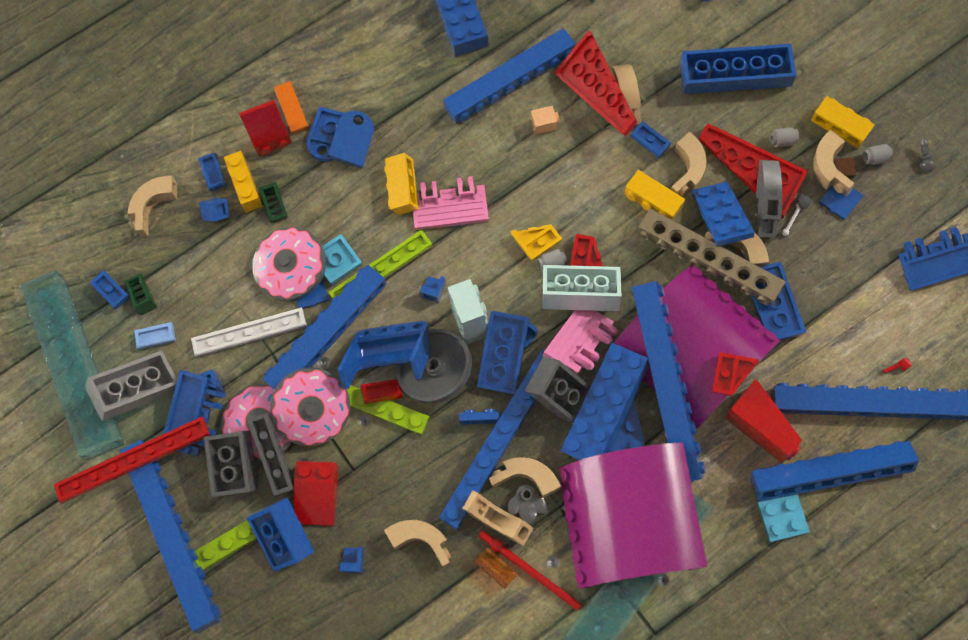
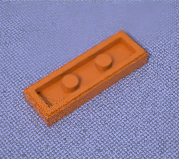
M291 81L275 86L276 95L292 135L309 129Z

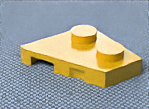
M551 224L540 228L531 227L528 230L511 231L512 237L531 261H534L562 242V237Z

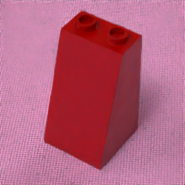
M755 379L724 418L780 463L786 459L789 461L800 451L801 447L798 445L802 442V439L761 384Z

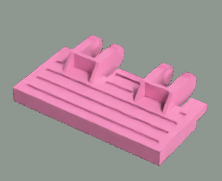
M471 176L468 177L470 191L463 192V182L461 178H457L459 196H456V189L453 188L440 190L441 198H438L436 181H432L431 184L433 196L427 197L426 185L424 182L420 183L422 200H420L419 193H417L419 210L413 211L415 231L488 222L489 217L484 185H477V193H475L473 177Z
M575 310L546 348L543 357L560 360L575 374H578L582 367L592 370L594 367L593 362H597L600 359L599 354L595 352L599 342L610 344L612 341L611 336H615L618 333L616 327L612 325L614 321L597 311Z

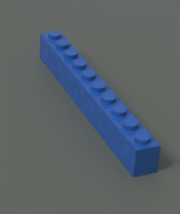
M658 281L633 286L632 291L668 444L683 443L690 480H701L704 477L703 474L706 473L704 462H700L699 454H701L700 444L695 441L696 426L694 422H691L689 415L692 414L690 402H686L685 398L687 387L685 382L682 383L680 375L683 374L681 363H677L676 359L678 349L676 343H673L671 338L674 332L671 323L668 324L667 321L669 310L667 304H663L662 297L665 296L662 284L659 285Z
M544 349L541 350L439 517L442 522L457 531L468 515V512L463 507L472 491L479 494L482 492L491 477V473L496 469L537 401L525 392V389L543 358Z
M778 383L777 386L771 389V399L783 414L968 420L967 389L949 392L945 388L929 391L928 388L908 390L907 387H898L896 390H890L885 386L868 389V386L848 388L847 385H838L836 388H832L826 384L809 387L808 384L789 386L788 383Z
M141 439L121 449L120 453L126 452L145 442ZM154 461L130 472L129 475L189 625L193 632L200 633L221 622L219 617L221 611L218 605L213 603L211 598L213 592L210 586L205 584L203 579L206 577L205 572L201 566L198 567L196 562L198 559L197 553L189 545V541H191L190 536L182 528L183 519L175 511L174 506H176V502L172 495L168 494L167 489L169 486L166 479L161 477V466L158 461Z

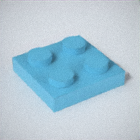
M342 234L323 245L326 254L324 276L331 285L363 265Z
M798 494L757 503L769 543L810 532Z

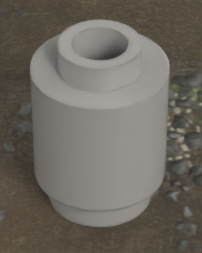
M792 127L774 129L770 134V143L775 148L793 146L799 142V132Z
M887 144L868 147L862 153L863 161L866 165L870 164L871 166L889 162L891 157H893V150Z
M559 249L541 255V258L537 259L542 273L543 265L565 266L564 262H567L564 252H560Z

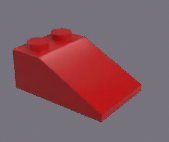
M274 100L239 113L258 156L267 155L273 150L285 148L292 143Z
M296 461L294 512L301 525L335 526L339 466L337 463Z

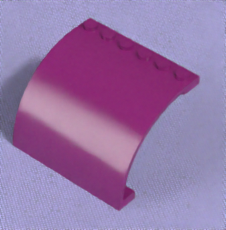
M691 265L663 288L665 296L662 299L663 304H667L669 310L667 321L668 324L671 323L674 332L671 338L672 342L676 343L678 355H676L677 363H681L683 374L680 375L682 383L685 382L687 387L685 398L686 402H690L692 414H689L691 422L695 423L696 429H698L728 396L712 392L719 352L759 359V363L780 340L776 338L773 332L768 331L761 325L758 319L753 318L746 312L744 307L731 299L729 294L723 292L714 281L709 280L699 268ZM637 315L614 344L648 358ZM649 367L643 381L656 391L651 368Z
M683 443L659 444L609 452L585 458L559 468V479L562 486V498L565 504L578 589L630 578L708 567Z

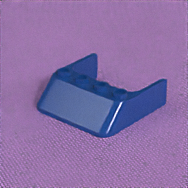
M417 321L368 328L357 332L338 368L344 389H349L355 374L361 369L375 366L385 367L389 364L397 363L405 364L411 362L415 378L420 380L430 355L428 323L426 321Z

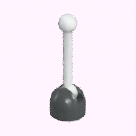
M804 194L797 195L794 202L797 209L787 227L782 230L783 236L789 235V229L799 211L806 209L810 205L812 200Z

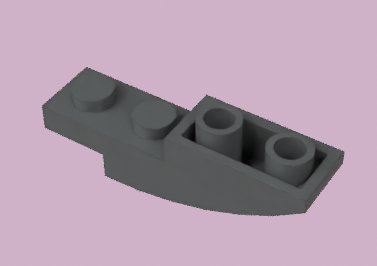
M760 160L756 198H759L755 234L758 237L776 238L777 221L781 220L782 214L779 161Z

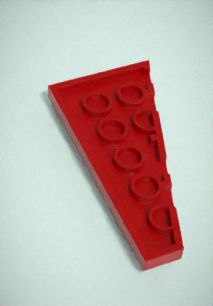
M588 30L554 73L626 137L638 121L592 32Z
M707 123L698 139L699 142L755 194L760 160L779 161L782 178L781 218L783 219L808 171Z

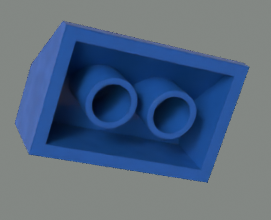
M288 498L275 502L247 517L273 572L298 563L314 552Z

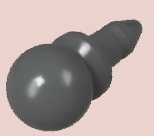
M922 137L920 146L923 156L919 157L921 160L919 167L922 172L930 173L935 168V162L932 160L933 155H929L926 138Z

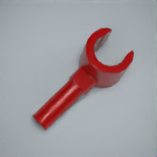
M903 358L893 366L883 369V373H889L899 367L905 371L913 364L908 358Z

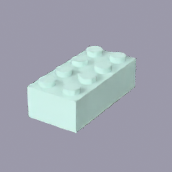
M543 265L542 309L620 311V267Z
M471 279L448 287L452 312L464 342L468 345L486 338L488 328L487 310L484 302L480 303V292L477 285H473Z

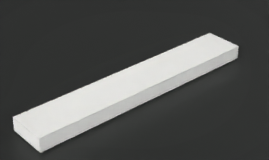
M298 308L193 337L191 341L194 355L197 358L305 328L307 324L303 309Z

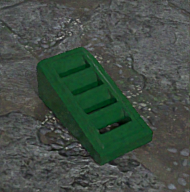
M274 182L259 187L270 223L287 218L288 215L277 183ZM272 191H275V192H276L275 194H272V195H269V196H265L266 193H269V192H272ZM276 197L278 198V200L270 203L267 202V200L273 199ZM280 204V207L271 210L269 208L270 206ZM282 210V214L272 217L271 213Z
M142 273L124 281L133 307L139 315H144L157 308Z

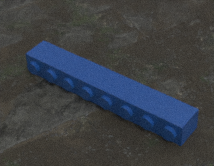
M564 28L443 99L445 110L455 124L466 121L472 114L481 112L487 105L496 103L502 96L511 94L517 87L526 85L532 78L539 77L547 69L556 67L559 62L566 59L575 48L576 43Z
M369 265L361 268L357 272L356 278L345 285L343 292L332 299L327 310H323L318 315L316 322L313 325L310 324L305 329V334L292 343V348L279 357L278 363L274 367L267 370L263 380L272 389H275L282 378L292 371L313 367L387 285L385 278Z
M897 441L889 445H877L869 449H856L848 453H836L832 456H819L806 461L798 460L785 465L778 464L770 468H758L752 471L750 482L757 501L760 502L915 472L919 459L910 441Z

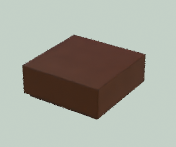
M841 158L833 161L837 170L847 178L856 176L854 158Z

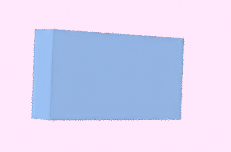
M172 322L134 330L136 348L138 350L176 342Z

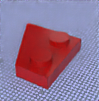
M719 352L712 392L732 396L757 365L759 359Z

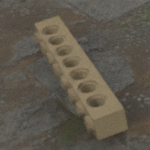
M651 208L638 227L639 234L643 239L656 242V245L661 249H668L676 257L689 260V263L694 267H701L709 275L720 277L727 285H734L740 288L742 293L758 298L757 300L764 305L769 304L773 306L784 288L786 281L721 246L717 247L716 243ZM663 229L665 232L662 234H657L655 230ZM677 237L680 238L681 241L679 243H674L671 241V239ZM694 246L698 250L696 252H690L688 248ZM711 255L714 257V260L707 261L704 257ZM727 264L731 269L723 270L721 266ZM746 274L748 279L742 280L738 275ZM763 283L766 288L758 289L756 284Z

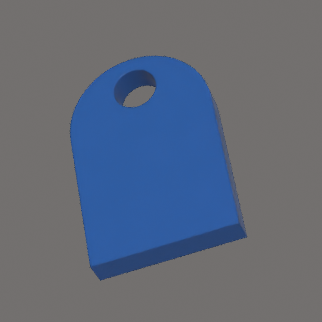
M319 106L307 138V148L314 159L321 162L334 160L327 157L339 119L345 113ZM322 148L327 149L326 154H324V155H319V154H318V151H319L320 149H322Z
M349 111L343 114L337 124L327 157L362 169L374 132L371 119L360 111ZM358 117L363 121V123L361 125H356L353 122V119Z

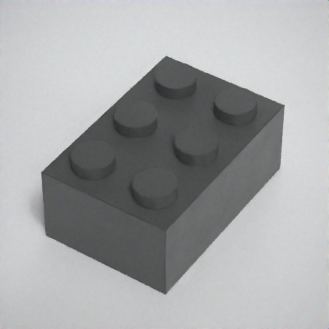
M543 357L525 392L561 420L574 423L591 386L560 360Z
M250 430L204 437L211 497L258 490Z

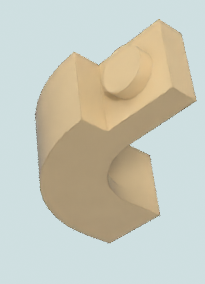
M630 64L613 66L612 73L638 121L636 125H639L641 123V102L634 69Z
M830 130L821 139L813 161L814 173L819 183L826 190L832 185L838 193L847 196L852 191L855 183L838 171L833 162V158L842 150L845 140Z
M691 132L687 133L677 142L674 150L685 161L688 172L671 188V191L681 196L689 189L691 191L697 189L706 168L704 148Z
M172 175L157 177L146 182L132 196L128 207V215L133 219L134 231L141 237L148 236V217L151 209L162 201L177 200V182Z
M708 231L704 238L715 243L710 231ZM755 233L754 238L728 244L738 248L745 260L758 267L768 265L769 263L766 247Z
M530 458L506 460L503 462L505 470L498 469L491 473L492 477L489 478L492 488L512 478H527L536 485L543 498L561 489V485L554 473L543 463Z
M472 491L463 507L476 520L523 546L533 530V527L524 520L505 512L475 491Z
M405 520L395 523L384 530L395 549L411 541H423L432 547L444 568L451 564L449 559L452 557L446 547L443 549L441 547L447 543V540L434 526L423 521Z

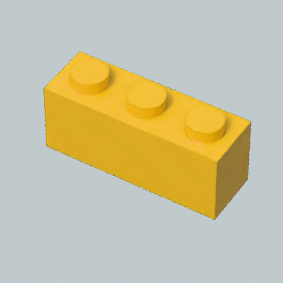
M828 96L825 97L811 119L812 122L827 131L832 130L857 149H859L875 125L869 119L861 117L852 109L846 108L837 100Z
M239 151L225 156L224 160L245 212L263 207L243 153Z
M405 153L386 158L384 170L387 175L386 188L389 194L388 206L390 210L398 215L419 210L413 159Z
M637 170L625 187L624 194L629 200L638 202L646 211H649L651 208L671 220L676 217L685 202L683 197L640 170Z

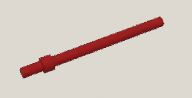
M485 531L479 534L478 537L491 546L490 549L496 553H501L575 610H579L582 605L580 602L506 548L502 541L498 538L495 540Z

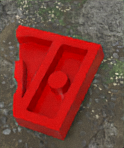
M576 234L570 266L603 267L595 237Z

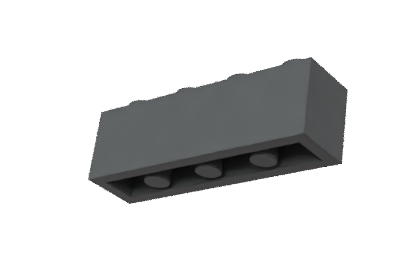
M270 411L247 419L273 495L275 496L294 489V480Z

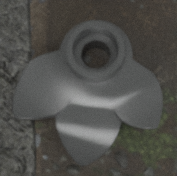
M530 485L518 487L516 496L508 502V513L511 515L519 513L520 518L529 525L535 520L537 513L546 514L547 512L545 500L542 496L537 495ZM524 491L529 493L528 498L523 496Z

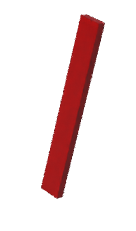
M203 417L195 419L53 484L59 503L63 504L194 444L204 439V437L211 436L205 419Z

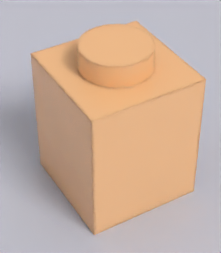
M553 106L531 110V120L535 135L557 130L559 115L558 112H554Z

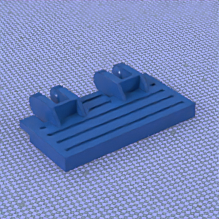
M951 228L950 234L954 246L951 245L948 233L944 230L939 232L940 242L927 245L926 247L923 240L917 238L915 239V245L919 257H916L911 242H905V252L898 255L909 291L967 274L968 233L963 234L961 238L958 228Z
M180 370L163 434L200 417H203L207 424L211 410L203 408V405L215 409H222L223 407L218 402L208 400L209 394L225 398V392L208 388V386L217 388L219 380ZM209 429L210 435H215L216 431ZM204 439L194 443L205 446ZM191 444L178 451L199 456L201 448Z

